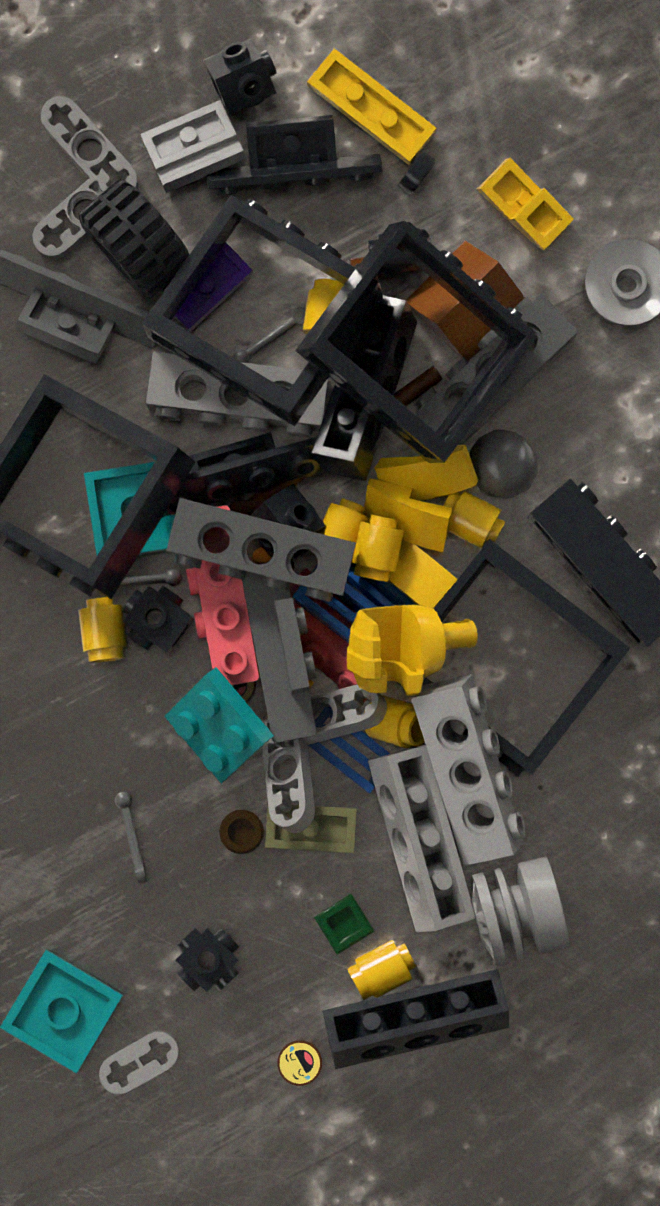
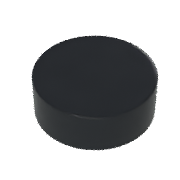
M423 150L397 186L409 195L410 193L413 194L435 165V159Z

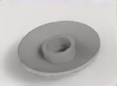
M631 238L610 242L597 251L591 259L585 275L586 294L595 311L604 319L623 326L641 325L660 314V251L645 241ZM624 278H629L634 281L635 290L629 293L621 290L619 282Z

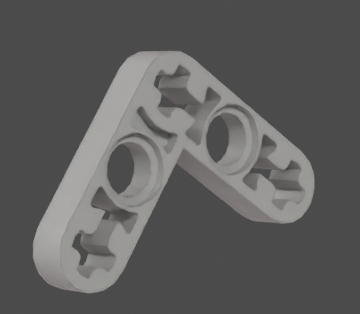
M64 96L53 97L46 101L41 110V122L48 135L83 172L88 180L46 215L34 228L32 235L34 246L41 256L49 260L62 259L89 237L82 228L80 220L74 216V206L82 199H96L111 185V180L103 169L100 170L98 175L93 173L102 168L110 156L115 158V160L109 162V166L115 174L122 176L126 173L129 175L126 178V182L133 185L137 190L139 186L137 173L133 166L80 107L70 98ZM56 109L62 113L67 110L71 111L68 114L71 125L77 131L82 124L86 126V128L76 132L69 143L64 141L71 137L64 125L61 123L55 126L51 125L54 121L52 112ZM85 139H95L102 145V152L95 160H83L77 153L79 144ZM66 214L71 225L79 230V232L72 235L70 228H68L60 236L62 241L60 247L56 248L52 244L46 248L42 246L46 242L44 232L50 230L53 233H57L65 224L59 218Z
M358 684L312 696L310 700L314 718L320 709L332 707L333 717L331 721L324 727H316V734L314 736L285 741L292 747H285V742L274 743L272 738L262 747L269 814L276 825L290 833H299L311 824L314 818L315 806L308 745L366 730L378 725L383 720L387 711L386 700L380 693H370L359 688ZM367 698L372 704L365 706V713L361 714L356 709L362 707L363 699ZM342 704L345 705V706H346L348 709H350V710H346V711H345L344 708H343V706H342ZM266 713L262 719V722L270 730L268 715ZM294 758L297 763L295 773L290 778L281 780L278 775L280 765L285 760ZM283 791H290V796ZM292 800L299 806V809L294 810L292 819H289L285 816V812L291 810Z

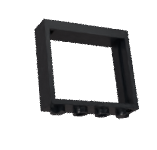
M231 195L148 313L142 325L150 340L295 427L328 379L308 362L290 390L287 391L171 320L239 223L342 284L347 282L359 266V263L355 267L341 259V254L327 243L319 242L316 245L304 238L305 234L293 223L283 220L280 224L268 217V212L257 202L251 199H246L243 202ZM377 275L374 276L327 339L343 354H345L383 298L380 283L377 281Z
M401 221L388 225L295 351L428 463H445L538 335L526 326L527 323L521 319L523 314L511 307L505 308L494 298L496 292L488 284L479 279L473 280L462 270L463 264L456 256L445 250L440 251L428 241L430 235L425 229L419 230L411 222ZM395 248L399 249L503 339L436 432L327 341Z
M44 374L0 444V505L60 408L156 460L90 568L0 517V535L6 538L3 546L24 559L27 558L29 553L39 557L36 565L56 578H59L61 573L65 572L73 577L69 584L85 595L91 596L95 590L112 599L196 462L179 447Z
M489 539L434 609L441 622L445 620L484 568L488 566L605 657L529 756L525 755L496 732L500 745L499 753L501 754V757L498 759L499 763L517 777L522 772L531 776L627 654L630 647ZM427 677L423 681V685L433 683ZM466 728L462 734L467 735L468 729Z

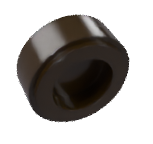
M235 810L226 815L222 820L219 835L223 845L229 851L236 854H247L256 850L261 844L264 837V827L259 817L253 812Z

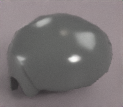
M495 429L477 438L469 452L478 478L476 485L487 493L505 498L515 497L529 489L538 474V457L531 445L524 437L510 430Z

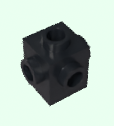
M251 38L243 42L231 43L222 52L203 60L216 94L229 115L245 107L257 106L265 98L276 94L271 77L277 74L273 61L267 50L258 51Z
M294 483L264 501L250 515L316 533L325 526L315 508L308 503ZM258 539L260 545L273 557L274 549L271 542L266 539ZM300 550L293 556L295 559H298L309 550Z
M149 585L143 593L137 589L122 609L127 614L123 623L131 629L126 636L147 651L154 645L168 656L192 624L194 618L180 608L184 600L163 585L158 591ZM152 613H162V619L159 623H148V618Z
M209 927L202 934L195 928L176 946L182 952L176 959L181 966L176 973L193 991H196L200 986L206 992L213 986L221 991L239 974L234 968V965L240 960L234 953L239 948V945L222 928L215 933ZM208 951L214 954L216 962L212 968L204 969L200 966L198 958L202 952Z

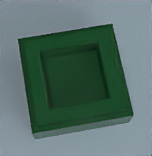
M349 894L314 916V919L337 955L375 932L352 894Z

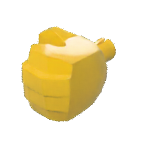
M397 605L361 609L357 612L350 629L349 646L347 647V669L353 672L359 688L370 693H387V681H396L402 685L406 696L419 695L424 679L442 668L445 662L446 650L465 647L473 648L476 646L478 639L477 628L470 619L442 624L437 612L433 608L421 605Z

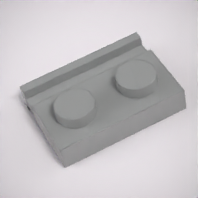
M221 100L140 134L166 193L246 159L242 145H240Z

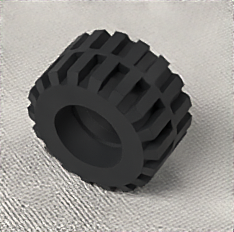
M117 179L78 213L82 228L105 258L136 291L149 298H152L174 278L189 256V252L182 240L156 208L133 185L121 179Z

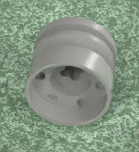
M546 856L518 863L517 885L509 886L501 868L494 869L493 871L497 890L489 891L483 872L472 875L473 895L471 902L476 916L477 928L481 942L492 956L495 966L506 964L503 943H511L517 961L524 959L523 938L532 936L535 946L541 955L570 947L567 925L558 889Z

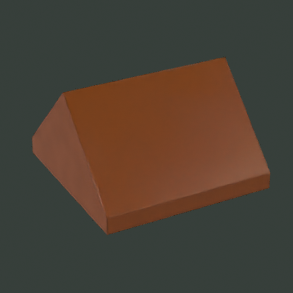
M466 240L452 253L462 262V270L473 280H482L496 292L494 298L505 308L511 307L514 309L525 299L502 265ZM430 276L406 299L412 312L461 359L465 357L470 361L480 350L477 344L491 331L487 325Z

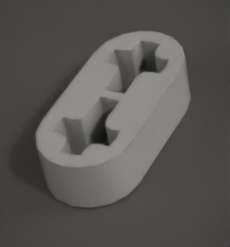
M155 1031L147 1034L103 1061L99 1071L101 1084L107 1091L113 1094H124L132 1091L167 1071L176 1063L179 1057L178 1042L173 1035L166 1031ZM157 1039L160 1044L169 1043L171 1050L166 1054L168 1059L166 1063L162 1064L158 1058L146 1064L143 1063L140 1057L152 1049L151 1040ZM135 1060L139 1068L128 1074L127 1080L129 1083L123 1086L119 1080L113 1083L109 1080L108 1075L113 1071L112 1062L117 1061L120 1066H125Z

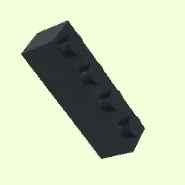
M570 478L529 514L528 519L644 650L660 637V580L653 573L657 566L641 548L635 552L624 540L628 533L612 515L605 518L595 507L599 500L591 489L583 482L576 485Z

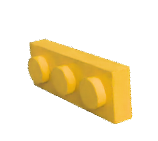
M335 48L307 81V86L408 165L413 162L437 131L434 125Z

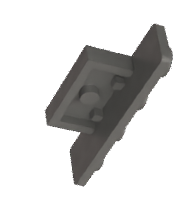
M4 250L0 251V284L30 296L17 319V331L97 364L113 332L150 348H153L156 344L148 338L142 322L150 312L148 309L134 306L115 298L104 290L89 287L71 279L64 273L54 272L37 265L24 256L14 255Z
M246 571L242 582L270 731L274 735L272 741L279 743L314 736L316 734V726L309 695L308 680L315 679L316 672L312 652L303 653L300 635L308 634L303 607L295 609L289 588L288 591L262 585L264 576Z

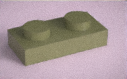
M292 805L291 810L285 812V816L292 819L293 811L299 809V806ZM315 806L314 818L311 824L299 833H290L272 821L269 808H267L265 848L354 853L357 809Z

